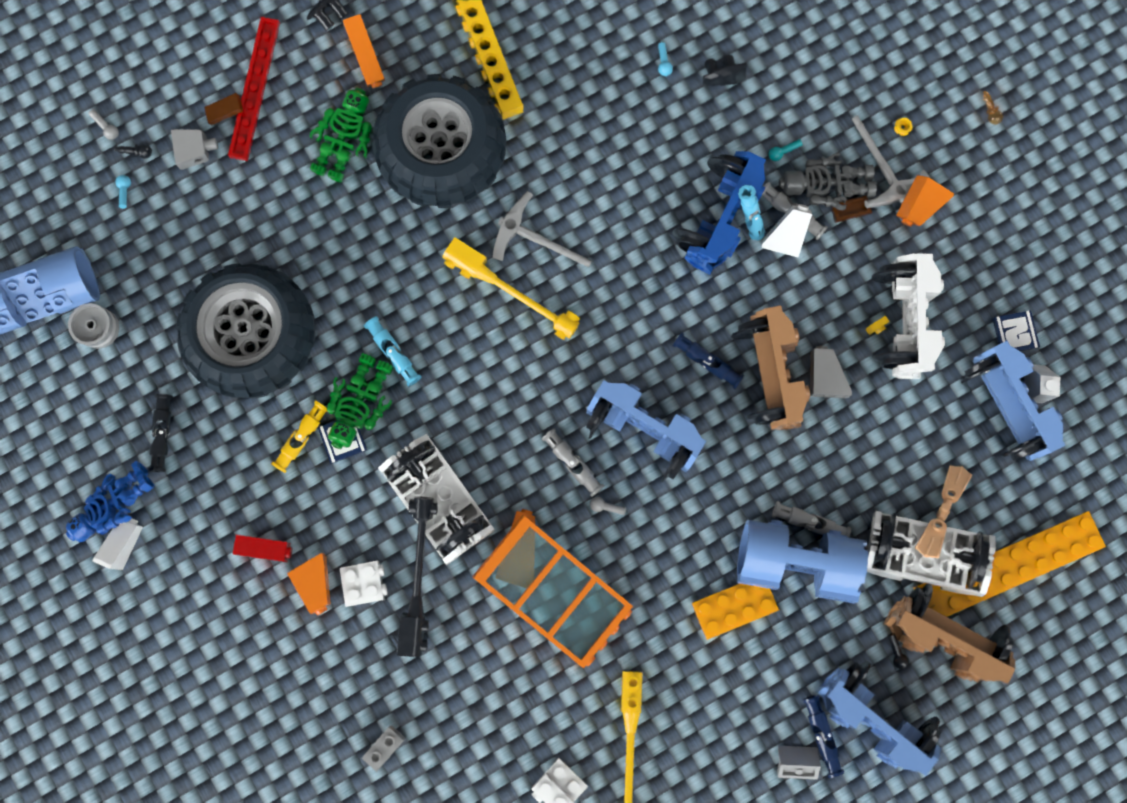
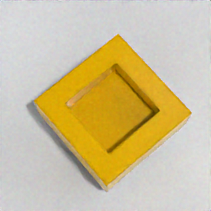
M885 315L865 330L869 335L874 332L878 335L887 329L885 325L890 321Z

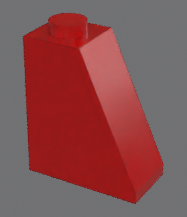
M236 535L233 555L288 562V559H291L293 548L290 547L291 543Z

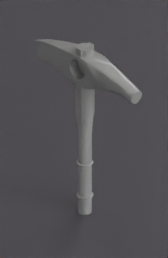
M859 116L853 117L852 121L856 129L859 131L890 185L883 194L865 201V207H879L894 204L898 201L902 204L916 177L898 181ZM925 170L919 174L920 176L929 177Z
M529 191L515 203L506 217L502 216L498 225L501 227L496 238L492 258L503 261L507 245L516 234H519L560 253V255L562 254L582 265L590 267L592 260L554 243L521 225L524 209L533 196Z

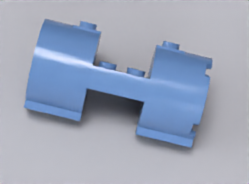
M75 246L40 258L34 262L0 272V335L24 327L29 322L52 314H62L80 305L99 301L100 291L97 279L91 267V262L82 248L80 249Z
M753 520L746 521L738 553L737 583L777 590L780 587L784 570L814 575L815 597L853 604L859 602L861 590L858 589L862 583H865L868 567V551L864 550V546H867L866 540L850 538L841 535L840 531L829 530V533L823 534L819 548L803 550L801 545L791 544V547H788V525H783L782 521L771 520L768 523Z

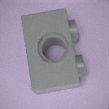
M391 725L362 759L377 772L406 738Z

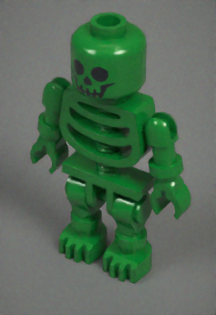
M360 88L348 90L342 103V107L345 110L337 108L334 111V109L328 108L324 113L323 119L318 121V126L310 132L311 139H313L314 134H319L316 141L320 142L323 138L324 130L328 129V123L330 122L332 130L338 135L337 139L324 135L326 142H323L320 147V157L316 160L318 163H312L310 167L313 173L325 176L327 168L324 166L328 163L327 159L329 156L332 157L333 154H336L338 160L334 165L335 170L330 169L327 176L336 182L342 183L344 166L350 161L352 155L348 150L353 152L355 150L354 145L346 143L345 139L359 138L360 144L356 149V156L358 158L359 152L363 149L365 151L363 156L365 159L367 158V144L370 143L369 134L371 133L372 125L370 122H364L363 117L360 116L365 114L369 104V98L365 95L366 92ZM336 123L341 127L340 131L335 128Z
M362 353L359 358V362L362 365L358 366L359 371L352 376L350 384L353 385H347L346 387L348 392L356 394L355 398L344 397L341 399V392L345 388L346 381L343 379V383L338 387L336 384L338 378H334V388L330 394L331 401L328 403L327 411L329 414H335L336 419L339 421L334 422L328 434V439L332 442L331 446L340 450L342 447H350L357 433L354 427L362 429L365 426L367 430H372L377 420L383 417L382 413L391 407L392 400L383 406L384 395L380 398L377 409H373V414L370 417V410L363 402L364 398L375 403L377 402V395L382 391L383 381L386 380V375H390L393 370L391 364L380 360L376 367L379 372L376 373L374 381H370L368 384L366 383L365 374H368V368H373L376 360L374 357ZM360 407L366 410L365 415L359 410Z

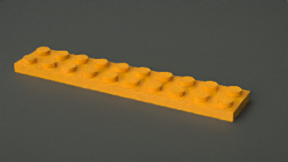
M1084 512L995 551V554L992 555L994 560H992L993 569L990 570L992 571L987 593L983 597L940 590L941 586L932 585L933 592L928 607L948 617L1105 548L1106 545L1090 512ZM927 583L919 584L913 587V589L917 587L922 589Z

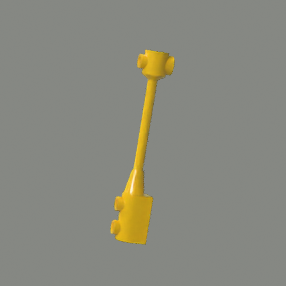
M456 237L453 238L443 254L444 264L451 269H454L455 266L461 269L460 274L466 279L472 276L473 278L495 284L553 321V329L556 330L555 335L562 340L566 337L570 339L580 324V318L576 314L567 311L566 314L556 315L499 279L495 273L485 266L487 259L478 251Z
M622 671L621 712H623L625 731L627 733L624 803H632L634 738L642 707L643 672Z

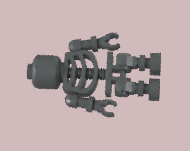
M839 153L832 154L827 158L820 157L818 160H808L805 164L804 174L802 171H785L782 178H779V189H782L785 195H801L805 190L806 197L810 198L809 202L811 205L833 206L838 210H845L847 205H841L839 202L845 203L846 197L853 196L854 194L864 195L866 193L867 199L874 198L877 187L876 182L872 181L874 178L873 165H864L863 169L862 167H857L856 169L850 166L841 167L842 172H840L839 166L842 160H833L839 158ZM827 165L834 167L833 178L826 168ZM856 176L857 178L864 176L866 185L864 183L859 185L853 184L850 180ZM832 185H835L836 198L827 196ZM822 186H826V189L821 191Z

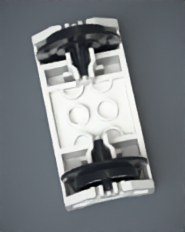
M909 254L897 257L895 262L880 267L879 272L872 275V280L875 282L892 284L893 299L902 300L903 335L897 334L894 336L893 352L880 353L872 357L874 361L880 362L881 368L893 369L892 376L899 379H920L921 372L933 371L935 369V362L945 345L942 331L926 330L929 326V319L926 317L928 304L944 288V281L941 279V273L933 261V254Z
M427 434L412 441L408 448L407 446L404 447L400 452H397L396 456H391L379 467V470L407 509L409 508V500L417 496L434 498V503H438L437 515H433V518L426 522L425 535L445 564L448 565L473 545L495 531ZM481 521H482V524H483V530H482V531H480V530L482 529V526L479 524Z
M875 511L872 517L867 550V572L899 581L904 578L941 586L940 590L979 597L986 595L992 576V571H990L993 569L992 560H994V557L992 555L995 554L996 550L995 536L983 535L980 531L974 533L947 527L939 558L924 557L915 549V546L929 523L899 517L895 513L889 515ZM874 557L875 560L881 562V569L873 565Z

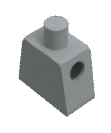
M171 130L175 164L180 170L209 161L208 151L218 149L216 138L206 139V135L202 130Z

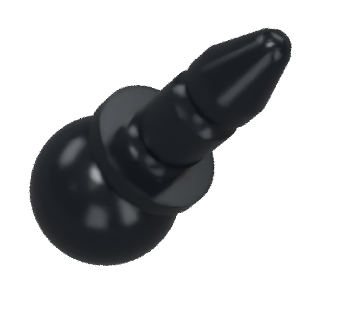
M135 144L134 148L130 146L114 148V151L121 154H134V157L139 156L142 159H147L152 155V149L147 144L139 146Z

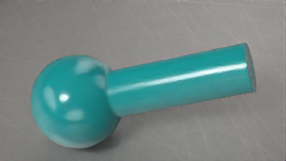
M798 139L781 148L772 147L769 150L768 156L772 161H779L784 154L803 146L801 139Z

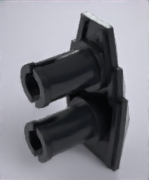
M320 0L310 10L306 19L316 18L325 31H327L334 25V22L324 12L327 7H331L339 20L347 16L349 12L339 0Z
M726 55L722 59L724 66L718 69L716 60L713 58L705 61L708 74L703 76V85L725 86L737 84L746 79L747 63L735 64L734 57Z

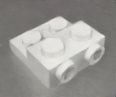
M379 561L340 568L346 607L385 600V595H388L386 583L383 584L382 576L385 575L384 567Z
M558 758L532 786L534 791L532 796L539 803L542 801L545 803H574L588 785Z

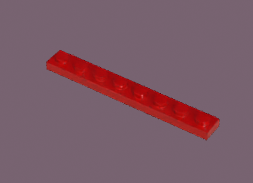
M265 17L260 18L241 98L243 112L237 115L228 153L229 158L248 161L280 27L279 20Z

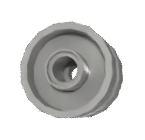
M92 303L83 304L75 308L68 321V329L72 338L80 344L96 349L106 348L111 345L118 337L120 330L119 321L113 312Z

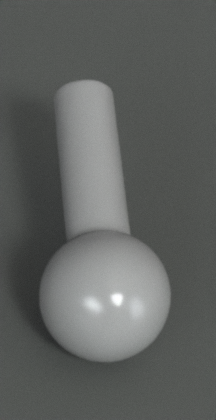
M94 109L88 113L103 129V134L107 139L114 140L118 137L119 131L117 127L109 125Z
M594 497L590 502V507L595 512L606 510L622 515L626 513V507L606 503L601 497Z

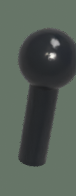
M891 633L888 635V639L895 655L893 663L896 668L905 669L909 665V658L902 654L895 633Z

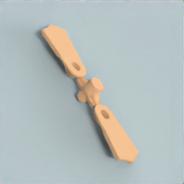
M950 465L941 494L944 501L937 512L936 519H932L915 546V549L924 557L939 558L947 530V525L944 521L950 513L952 503H956L972 477V474L963 466ZM935 524H939L941 528L936 527Z

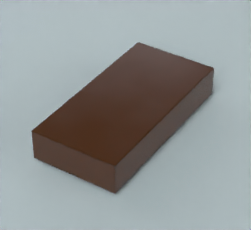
M237 93L204 107L207 122L211 126L243 112L240 95Z
M867 196L849 199L845 203L839 202L841 205H847L845 210H838L830 206L835 223L870 215L872 213L871 208L865 207V201L868 200Z

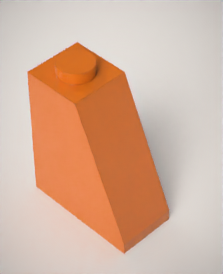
M917 175L896 216L901 218V222L907 226H921L954 196V193L929 177Z
M320 553L287 573L309 613H316L317 616L327 611V606L331 604L327 557L324 553Z

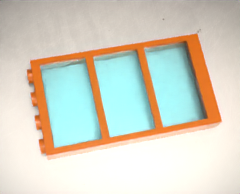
M523 515L472 576L583 669L585 666L592 664L598 650L601 651L606 646L608 637L614 635L620 628V622L623 619L626 620L632 613L631 609L633 606Z

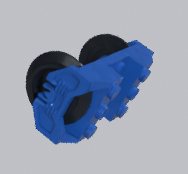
M736 151L734 156L721 154L718 157L708 159V167L723 179L717 191L730 196V199L717 226L702 220L697 233L683 228L673 230L672 234L677 239V246L687 253L684 259L694 268L710 275L713 269L725 262L727 256L732 257L741 239L738 236L740 230L730 225L737 210H742L741 199L738 195L739 189L744 185L753 186L756 190L755 196L759 201L765 190V187L762 185L765 181L764 163L766 159L749 151Z

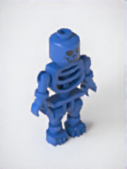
M135 461L131 464L133 472L130 471L123 478L116 480L114 475L108 474L104 478L102 485H98L96 491L87 497L84 507L86 514L79 513L67 522V537L72 541L84 542L96 531L100 535H104L111 528H117L119 523L130 521L132 517L127 514L131 511L125 506L133 505L138 495L141 496L144 494V491L149 492L155 487L151 479L147 477L149 475L147 468L140 462ZM138 481L139 485L136 484L133 486V489H130L133 482L136 483ZM107 490H109L111 494V499H107L106 497H104L107 494Z

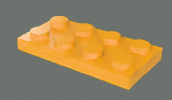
M740 583L691 603L706 640L779 611L770 589Z

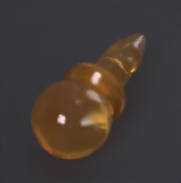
M984 91L983 97L988 108L986 111L989 114L988 120L991 124H999L1003 120V113L998 110L999 106H995L991 95Z

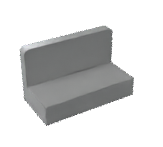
M778 746V778L818 780L821 768L818 748Z

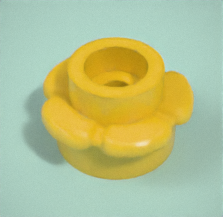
M908 118L896 120L895 132L901 136L908 135L912 131V122Z

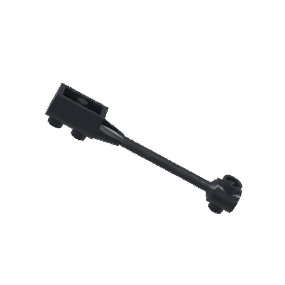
M417 496L409 500L408 514L413 515V518L418 521L414 586L409 612H403L400 616L397 656L420 657L422 652L427 651L428 640H423L424 632H428L429 620H425L421 585L426 522L432 519L433 515H437L438 503H434V498Z

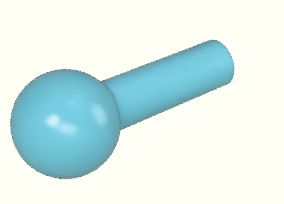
M664 42L658 44L661 60L658 71L662 76H668L672 73L673 66L668 62L666 45Z
M120 175L116 178V186L119 188L120 208L127 207V189L131 185V180L126 175Z

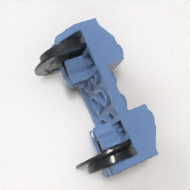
M603 380L586 412L591 416L586 426L590 430L589 439L592 438L603 420V423L619 432L625 422H628L658 440L659 443L653 452L669 462L670 460L672 461L661 482L665 481L668 477L674 479L680 469L687 472L706 443V440L702 439L694 424L690 422L691 419L683 414H680V416L676 414L667 427L665 426L666 423L660 418L655 417L653 419L648 416L649 412L641 407L635 408L642 394L639 392L640 389L633 384L608 383Z
M865 661L861 665L855 662L846 670L837 668L816 691L821 696L826 711L831 714L829 718L847 729L849 727L856 729L860 723L868 727L870 726L872 728L870 731L881 738L874 748L878 753L877 757L881 761L896 769L899 766L927 776L939 760L941 748L936 744L941 735V730L938 728L940 719L936 716L932 717L918 729L903 720L895 730L866 706L874 696L872 692L861 684L870 669L871 663L869 661Z

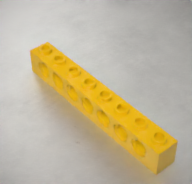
M456 0L457 5L455 8L457 14L462 16L464 20L462 22L465 33L468 32L470 38H468L470 47L476 50L477 54L474 56L477 64L483 68L481 74L484 82L488 81L490 87L487 89L490 97L496 101L494 106L498 108L503 120L523 113L522 101L482 1ZM470 13H475V14H477V15L474 16V17H469V16H468ZM481 29L483 32L475 33V30ZM484 45L489 46L487 50L481 49ZM489 62L496 63L494 66L487 65ZM496 78L502 79L500 83L494 82ZM506 94L509 98L501 99L500 96Z

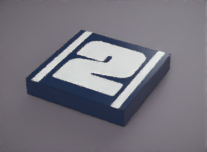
M1031 310L992 319L998 344L1008 341L1010 346L1018 351L1040 347Z
M334 422L318 427L331 464L368 451L362 433L358 428L354 427L357 433L351 446L348 448L342 447L340 450L331 446L332 442L328 439V434Z

